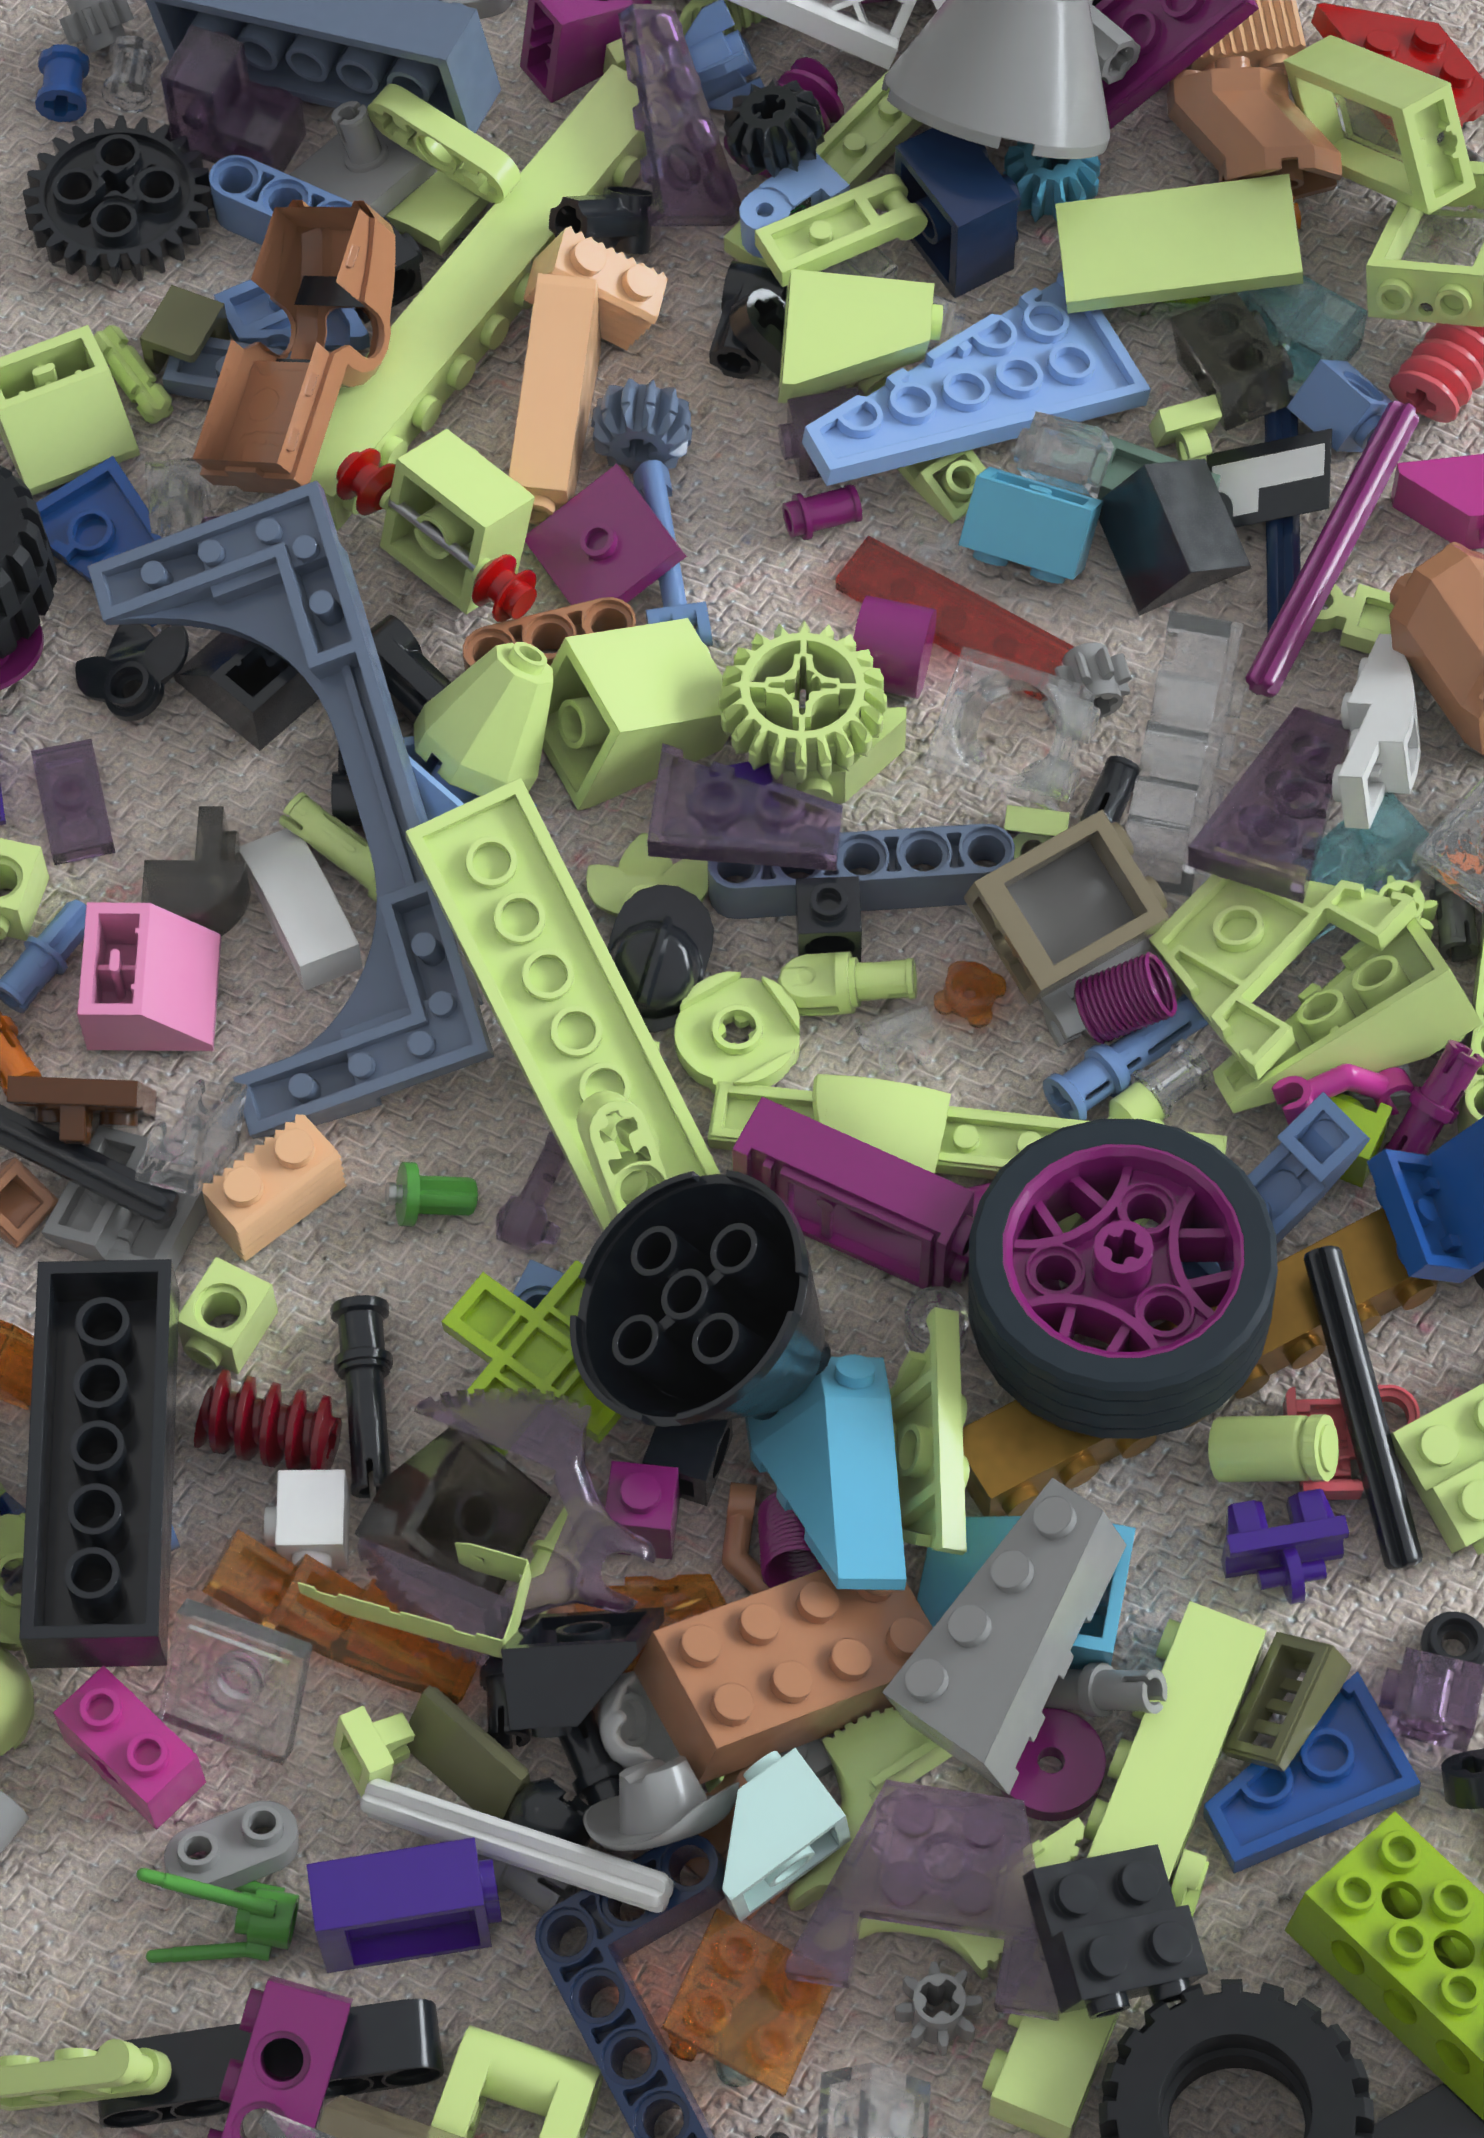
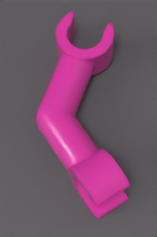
M1345 1063L1308 1080L1299 1076L1283 1078L1272 1087V1091L1277 1105L1300 1098L1296 1102L1283 1107L1288 1125H1290L1322 1092L1329 1098L1347 1090L1373 1098L1378 1108L1380 1103L1393 1107L1391 1115H1397L1399 1111L1390 1095L1397 1091L1411 1093L1414 1085L1405 1070L1398 1067L1388 1068L1377 1073Z

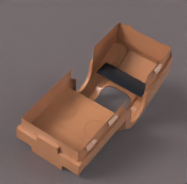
M292 200L288 207L274 208L251 280L270 295V300L287 314L291 324L290 342L286 350L277 355L261 342H255L242 348L231 339L192 458L202 466L200 475L211 484L237 486L243 492L281 494L310 483L340 387L364 385L376 374L388 350L391 335L390 314L395 278V233L392 226L364 201H353L352 207H310L303 200ZM338 308H358L368 316L373 328V335L367 358L350 345H344L330 353L325 349L327 337L326 319L330 312ZM290 351H292L290 359H286Z

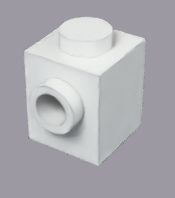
M345 1469L278 1470L277 1506L265 1507L264 1540L266 1547H276L281 1570H291L294 1574L303 1577H321L328 1575L333 1569H348L350 1492Z

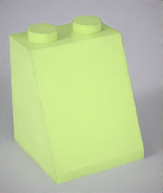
M688 618L565 637L551 664L554 682L543 750L577 810L589 809L721 751L729 735H725V731L722 729V710L718 706V693L721 691V687H723L722 674L711 658L707 646L701 641Z

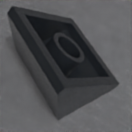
M1205 458L1144 464L1100 499L1103 501L1098 520L1139 616L1251 569L1250 562Z

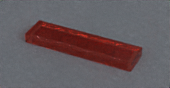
M869 535L836 577V590L860 603L868 595L936 609L937 617L933 643L1040 701L1057 680L1055 668L1063 666L1062 659L1064 655L1074 648L1071 644Z

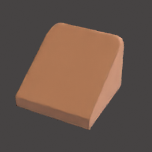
M13 1157L0 1164V1238L12 1247L18 1248L53 1211L58 1199L16 1157Z

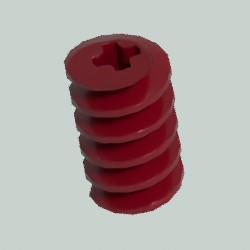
M222 1369L213 1386L211 1385L208 1388L200 1407L195 1425L194 1448H200L209 1439V1445L213 1453L225 1455L234 1445L236 1456L240 1460L250 1461L260 1451V1459L264 1466L275 1468L285 1457V1464L288 1470H305L309 1463L311 1470H330L339 1447L342 1420L332 1415L331 1396L323 1395L315 1410L310 1411L307 1410V1394L304 1389H298L287 1405L282 1403L280 1383L273 1382L264 1398L257 1397L256 1377L247 1376L239 1391L236 1392L232 1391L231 1371Z

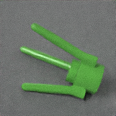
M140 1868L136 1873L138 1880L238 1908L234 1932L247 1935V1942L152 1949L146 1954V1959L150 1963H175L243 1957L269 1962L272 1947L285 1950L290 1948L297 1920L299 1895L285 1892L284 1887L252 1881L235 1888L237 1891L148 1868Z

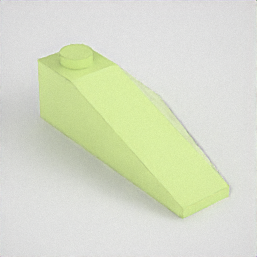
M1415 917L1382 951L1377 950L1362 940L1355 944L1340 958L1345 968L1322 989L1319 985L1311 983L1297 996L1302 1004L1285 1021V1023L1292 1026L1295 1043L1259 1080L1251 1077L1233 1054L1211 1073L1212 1078L1233 1113L1275 1102L1272 1087L1283 1078L1299 1076L1308 1080L1345 1063L1373 1072H1380L1388 1068L1428 1058L1441 1049L1446 1048L1445 1045L1448 1040L1460 1042L1467 1033L1483 1024L1453 972Z

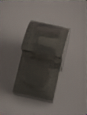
M199 806L195 860H144L141 903H152L213 930L221 936L230 931L239 922L248 907L251 896L245 861H239L238 830L228 829L224 806Z

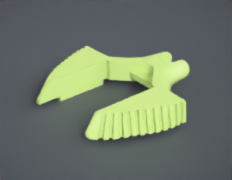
M893 1707L886 1708L884 1713L881 1714L879 1710L872 1712L869 1718H866L865 1715L858 1718L857 1723L849 1722L844 1725L845 1730L841 1731L838 1729L834 1731L833 1738L827 1736L822 1739L837 1778L842 1800L840 1808L846 1815L851 1841L819 1863L791 1886L788 1893L790 1910H801L822 1898H833L843 1904L841 1915L821 1930L813 1940V1943L822 1951L835 1952L841 1950L847 1945L875 1933L903 1932L940 1940L968 1962L977 1975L984 1980L988 1977V1970L990 1968L995 1970L998 1961H1003L1008 1953L1023 1940L1022 1937L1032 1930L1031 1925L1035 1924L1022 1876L1031 1869L1069 1862L1077 1857L1080 1848L1075 1845L1083 1840L1085 1826L1080 1818L1077 1817L1041 1842L1038 1839L953 1895V1900L947 1904L940 1897L901 1891L871 1848L877 1819L875 1807L953 1755L911 1727Z

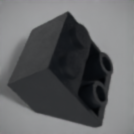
M223 632L186 662L183 668L174 676L177 683L259 751L319 700V697L306 679L277 654L259 644Z

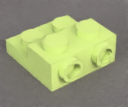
M1483 1383L1391 1433L1395 1453L1452 1554L1471 1544L1478 1555L1484 1553Z

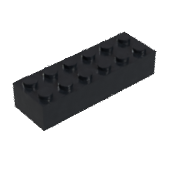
M172 1259L38 1262L19 1640L30 1669L102 1667L103 1665L105 1667L167 1666L180 1291Z

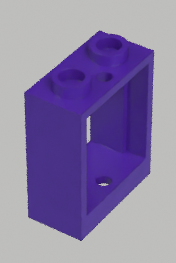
M475 1837L306 1864L315 1934L327 1973L492 1947L489 1924L502 1922L493 1860L479 1861Z

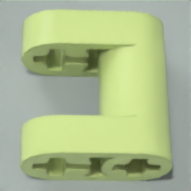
M470 2025L458 2048L431 2126L464 2138H474L487 2099H491L546 2117L539 2138H585L604 2077L598 2066Z

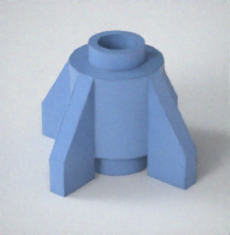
M716 0L701 8L674 51L673 57L676 66L668 69V73L682 101L691 97L697 107L730 111L733 108V97L738 95L748 96L751 84L759 88L765 86L760 76L748 82L746 81L745 77L756 73L757 68L750 53L751 47L747 39H743L740 31L737 29L727 35L724 33V30L735 25L724 0Z

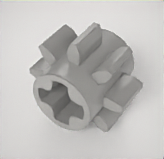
M66 0L71 15L63 17L59 21L69 45L83 40L88 54L127 39L122 24L134 19L127 0Z
M1084 643L1070 649L1062 659L1063 666L1055 668L1058 680L1053 684L1061 708L1076 705L1078 714L1085 719H1099L1111 715L1121 707L1123 703L1122 696L1130 694L1127 682L1132 677L1124 654L1120 653L1110 657L1107 647L1101 643Z
M934 1961L930 1964L929 1975L919 1982L913 1977L907 1975L904 1977L902 1989L913 2002H904L895 2006V2021H912L913 2029L910 2035V2046L912 2048L917 2047L924 2040L931 2044H937L940 2055L946 2056L949 2042L958 2035L962 2039L972 2042L975 2036V2027L964 2015H975L981 2012L983 1999L978 1995L966 1996L964 1990L968 1975L966 1970H961L953 1977L946 1973H940V1967ZM943 2000L951 2003L950 2015L944 2011L938 2012L933 2018L926 2015L927 2002L936 2007Z

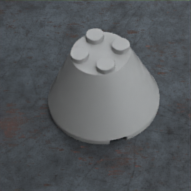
M946 0L888 70L883 80L882 90L887 91L888 87L890 88L887 101L901 112L942 132L996 149L999 148L1001 138L1034 144L1032 156L1055 159H1085L1103 154L1110 140L1109 121L1089 0Z

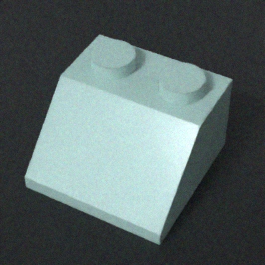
M796 1748L781 1757L778 1751H773L759 1759L744 1773L743 1777L747 1783L739 1788L737 1792L722 1890L731 1912L739 1923L851 1841L846 1815Z

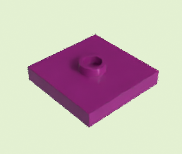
M617 463L527 533L525 543L570 605L607 597H614L628 603L687 557Z

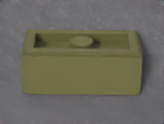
M429 1685L422 1692L409 1721V1725L415 1734L414 1741L407 1744L411 1754L473 1810L508 1821V1813L516 1794L530 1783L529 1770L438 1688Z

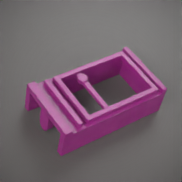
M761 1097L732 1148L733 1171L757 1179L778 1194L791 1208L804 1236L923 1290L928 1291L930 1286L934 1287L933 1297L939 1300H943L953 1280L960 1284L965 1281L969 1274V1234L974 1220V1191Z

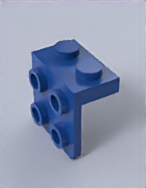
M1484 1116L1429 1155L1384 1149L1367 1161L1376 1186L1377 1200L1385 1210L1397 1243L1398 1257L1405 1266L1409 1277L1462 1283L1484 1268Z

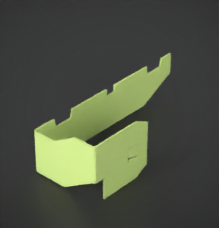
M455 1542L459 1564L477 1572L519 1583L512 1615L503 1639L476 1633V1636L454 1630L453 1626L403 1611L399 1614L390 1611L389 1607L339 1593L338 1596L317 1591L314 1586L300 1582L297 1584L301 1594L346 1615L502 1659V1647L518 1631L531 1582V1573L528 1559L472 1543Z

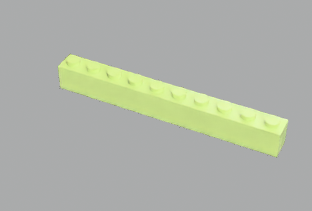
M612 64L522 170L520 182L501 203H495L392 324L388 350L376 374L364 385L340 387L310 481L311 483L317 480L323 487L337 531L352 514H359L356 510L358 496L350 500H342L336 493L338 483L336 474L343 460L353 452L374 448L381 455L379 467L389 463L396 465L397 459L407 453L408 446L421 430L426 432L435 424L441 413L442 405L455 390L460 391L466 387L480 359L489 349L495 350L501 345L508 333L510 323L522 309L527 310L533 306L523 298L533 261L556 238L554 233L549 230L551 208L557 207L561 203L562 198L566 196L603 195L604 188L608 186L632 187L638 178L643 163L653 151L660 152L672 135L674 124L671 121L669 93Z

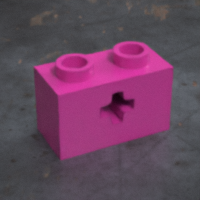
M104 1665L53 1712L64 1741L156 1830L206 1783L197 1754Z

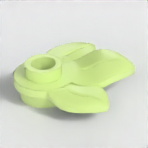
M641 833L625 850L618 867L600 864L588 866L586 875L588 895L597 908L615 917L618 916L624 903L639 890L655 885L679 886L696 895L703 902L708 893V857L706 855H695L673 864L664 849L649 834Z

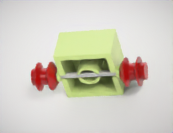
M448 429L443 430L399 457L396 465L389 463L379 467L381 455L374 448L353 452L343 460L336 474L338 481L336 487L337 496L342 500H350L358 496L356 510L364 516L381 509L386 510L380 547L467 615L476 608L493 602V618L497 622H504L510 618L518 619L522 617L532 607L537 597V590L535 589L536 574L531 570H524L518 573L535 496L520 483L510 478L483 457L476 449L466 444Z

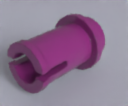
M852 484L805 498L801 493L793 494L792 501L782 504L785 526L791 538L801 536L803 540L812 539L813 532L854 521L855 523L862 521L860 498L855 486Z

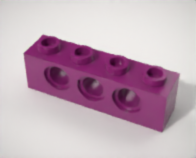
M272 1975L267 1980L264 1991L251 1988L239 2030L252 2033L244 2061L234 2058L230 2059L219 2095V2100L231 2103L223 2131L210 2128L207 2138H247L243 2130L244 2118L250 2111L260 2108L271 2110L280 2118L283 2126L282 2138H313L353 1999ZM277 2038H287L297 2043L303 2053L302 2069L289 2077H280L270 2072L265 2065L263 2057L265 2046L270 2041Z

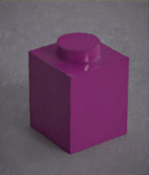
M620 1461L611 1462L603 1520L606 1553L672 1560L680 1504L678 1467Z

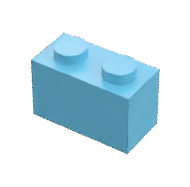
M988 467L976 477L958 545L974 550L973 557L981 562L995 566H1007L1008 561L1031 567L1030 575L1037 579L1062 584L1066 578L1074 580L1085 570L1103 501Z

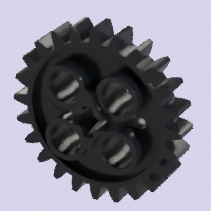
M119 115L114 128L106 129L101 119L96 118L94 120V132L86 134L78 126H73L74 141L68 143L63 139L55 137L52 139L55 156L47 153H39L37 155L40 170H30L27 172L30 188L23 190L26 206L24 211L28 228L33 231L37 248L46 247L49 261L52 264L64 259L67 273L70 275L77 272L84 265L87 267L89 281L92 282L100 276L103 270L110 271L113 284L119 283L125 270H131L134 277L138 281H142L144 266L151 264L155 270L162 274L166 272L163 258L167 255L179 261L185 260L183 243L198 246L201 243L198 228H209L210 226L208 210L214 208L209 181V169L203 167L202 155L199 150L190 151L188 138L185 135L172 140L170 127L167 124L151 133L148 119L145 117L137 123L134 129L127 128L124 115Z

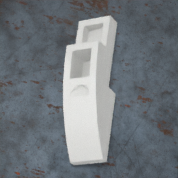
M1391 634L1378 635L1369 657L1362 658L1360 661L1357 682L1353 691L1346 692L1342 701V725L1344 729H1350L1351 736L1349 752L1344 763L1337 764L1334 769L1332 795L1335 802H1341L1345 828L1370 829L1385 793L1410 794L1418 772L1421 749L1414 683L1405 655L1393 650Z

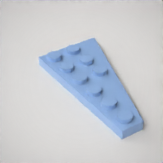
M1063 271L1058 273L1056 282L1041 291L1036 287L1020 296L1018 305L1002 315L993 313L927 352L925 361L909 371L901 368L886 378L885 386L866 397L856 395L805 426L802 444L826 486L1065 426L1057 422L1055 418L1071 423H1079L1146 406L1151 388L1102 310L1067 313Z

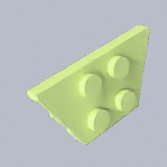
M934 1307L926 1318L930 1333V1343L926 1351L920 1353L909 1350L899 1369L895 1384L889 1389L892 1404L903 1542L930 1547L935 1551L963 1555L967 1552L965 1488L968 1483L970 1468L968 1459L964 1456L963 1425L967 1416V1400L961 1393L959 1311Z

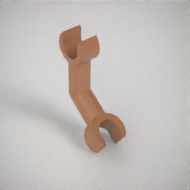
M731 1482L722 1550V1565L752 1594H756L769 1589L763 1582L760 1564L749 1555L757 1485Z

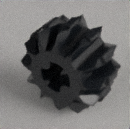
M773 78L768 86L762 88L751 84L750 94L748 96L738 95L733 97V108L724 114V129L730 154L735 158L738 165H745L751 175L759 174L766 169L773 178L783 168H790L798 172L799 161L816 159L817 146L825 142V127L819 103L814 98L812 91H804L797 80L781 86Z

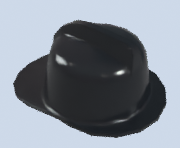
M655 885L639 890L628 899L615 920L607 946L646 1027L651 1033L675 1026L682 1000L688 996L693 986L704 978L713 946L714 927L708 909L696 895L679 886Z

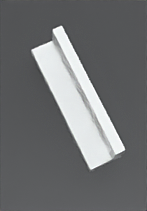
M822 0L728 1L889 70L898 51L900 37L917 0H896L902 4L890 30L868 21L861 4L863 0H836L831 3ZM853 5L856 15L843 10V8Z

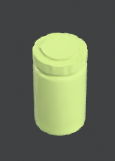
M1313 1414L1310 1416L1217 1417L1212 1423L1208 1439V1457L1210 1468L1218 1482L1329 1481L1334 1477L1338 1465L1339 1440L1334 1421L1326 1414Z

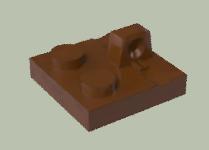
M8 1076L6 1102L14 1104L27 1112H36L35 1121L40 1124L59 1125V1140L66 1144H90L93 1115H99L100 1126L138 1127V1116L156 1117L157 1092L143 1083L133 1080Z

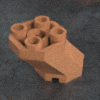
M1229 56L1216 60L1215 68L1204 71L1183 70L1169 82V90L1167 92L1168 117L1219 171V182L1290 174L1292 195L1295 197L1294 200L1334 190L1337 186V180L1340 181L1342 178L1341 153L1289 99L1288 76L1284 74V69L1279 67H1250V59L1248 57Z
M1452 542L1436 555L1416 567L1412 573L1402 575L1394 584L1390 592V602L1394 605V608L1389 615L1393 650L1405 655L1407 661L1418 674L1464 743L1484 755V554L1470 550L1460 543Z

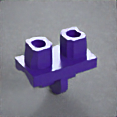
M1322 1489L1297 1492L1288 1497L1286 1507L1291 1523L1288 1525L1268 1528L1263 1503L1260 1501L1251 1500L1229 1505L1226 1514V1538L1221 1557L1225 1579L1257 1573L1260 1590L1283 1587L1286 1599L1290 1605L1304 1603L1306 1596L1305 1583L1327 1578L1324 1561L1343 1558L1344 1538L1349 1537L1345 1515L1334 1516Z

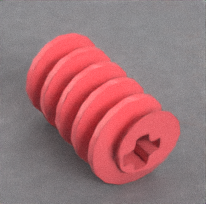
M1436 323L1435 326L1427 331L1424 340L1414 348L1411 357L1403 362L1399 372L1391 378L1389 388L1393 396L1403 404H1412L1416 408L1415 413L1424 415L1437 422L1449 423L1455 420L1460 407L1469 402L1472 391L1479 388L1484 380V327Z

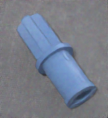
M77 899L66 903L37 938L34 936L28 937L24 942L26 949L0 979V1000L19 1013H24L37 997V994L49 983L55 974L63 975L68 968L65 960L84 939L87 905Z

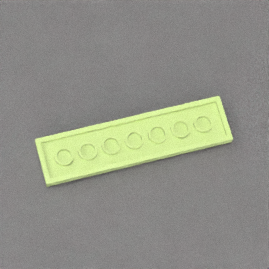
M522 778L405 831L406 839L601 1231L603 1232L611 1222V1218L581 1140L576 1120L582 1103L595 1092L607 1090L619 1093L642 1111L649 1125L668 1179L694 1171L699 1176L721 1174ZM612 1111L606 1115L608 1126L601 1131L614 1140L619 1152L630 1151L621 1144L616 1131V1124L623 1120V1118ZM633 1171L624 1178L620 1188L622 1199H635L646 1190L648 1183L646 1171Z

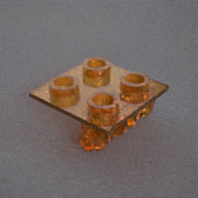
M717 1908L661 2029L668 2032V2037L672 2041L669 2051L675 2057L688 2062L694 2061L697 2054L705 2053L777 2095L784 2097L837 1976Z

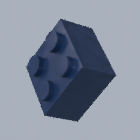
M931 128L896 145L895 174L899 175L908 189L906 197L908 201L918 204L928 219L927 226L923 232L910 239V241L952 296L957 298L1013 270L1015 244L1019 239L1017 213L1018 207L1021 205V197L1011 177L1007 174L1001 175L991 163L985 145L950 135L935 128Z

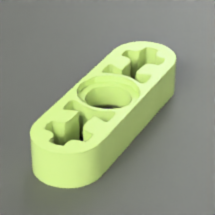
M386 85L367 107L371 122L383 135L488 202L501 203L521 180V174L517 165L505 152L399 85Z

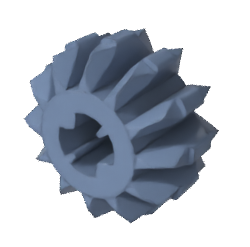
M630 378L624 387L608 385L605 396L597 399V405L593 408L591 427H593L592 439L595 445V452L607 456L608 466L613 467L616 463L627 466L630 474L641 463L648 460H659L668 469L676 468L678 459L687 455L688 446L691 445L693 428L690 426L692 415L689 411V402L677 398L675 387L663 389L656 387L654 379L647 385L638 384Z

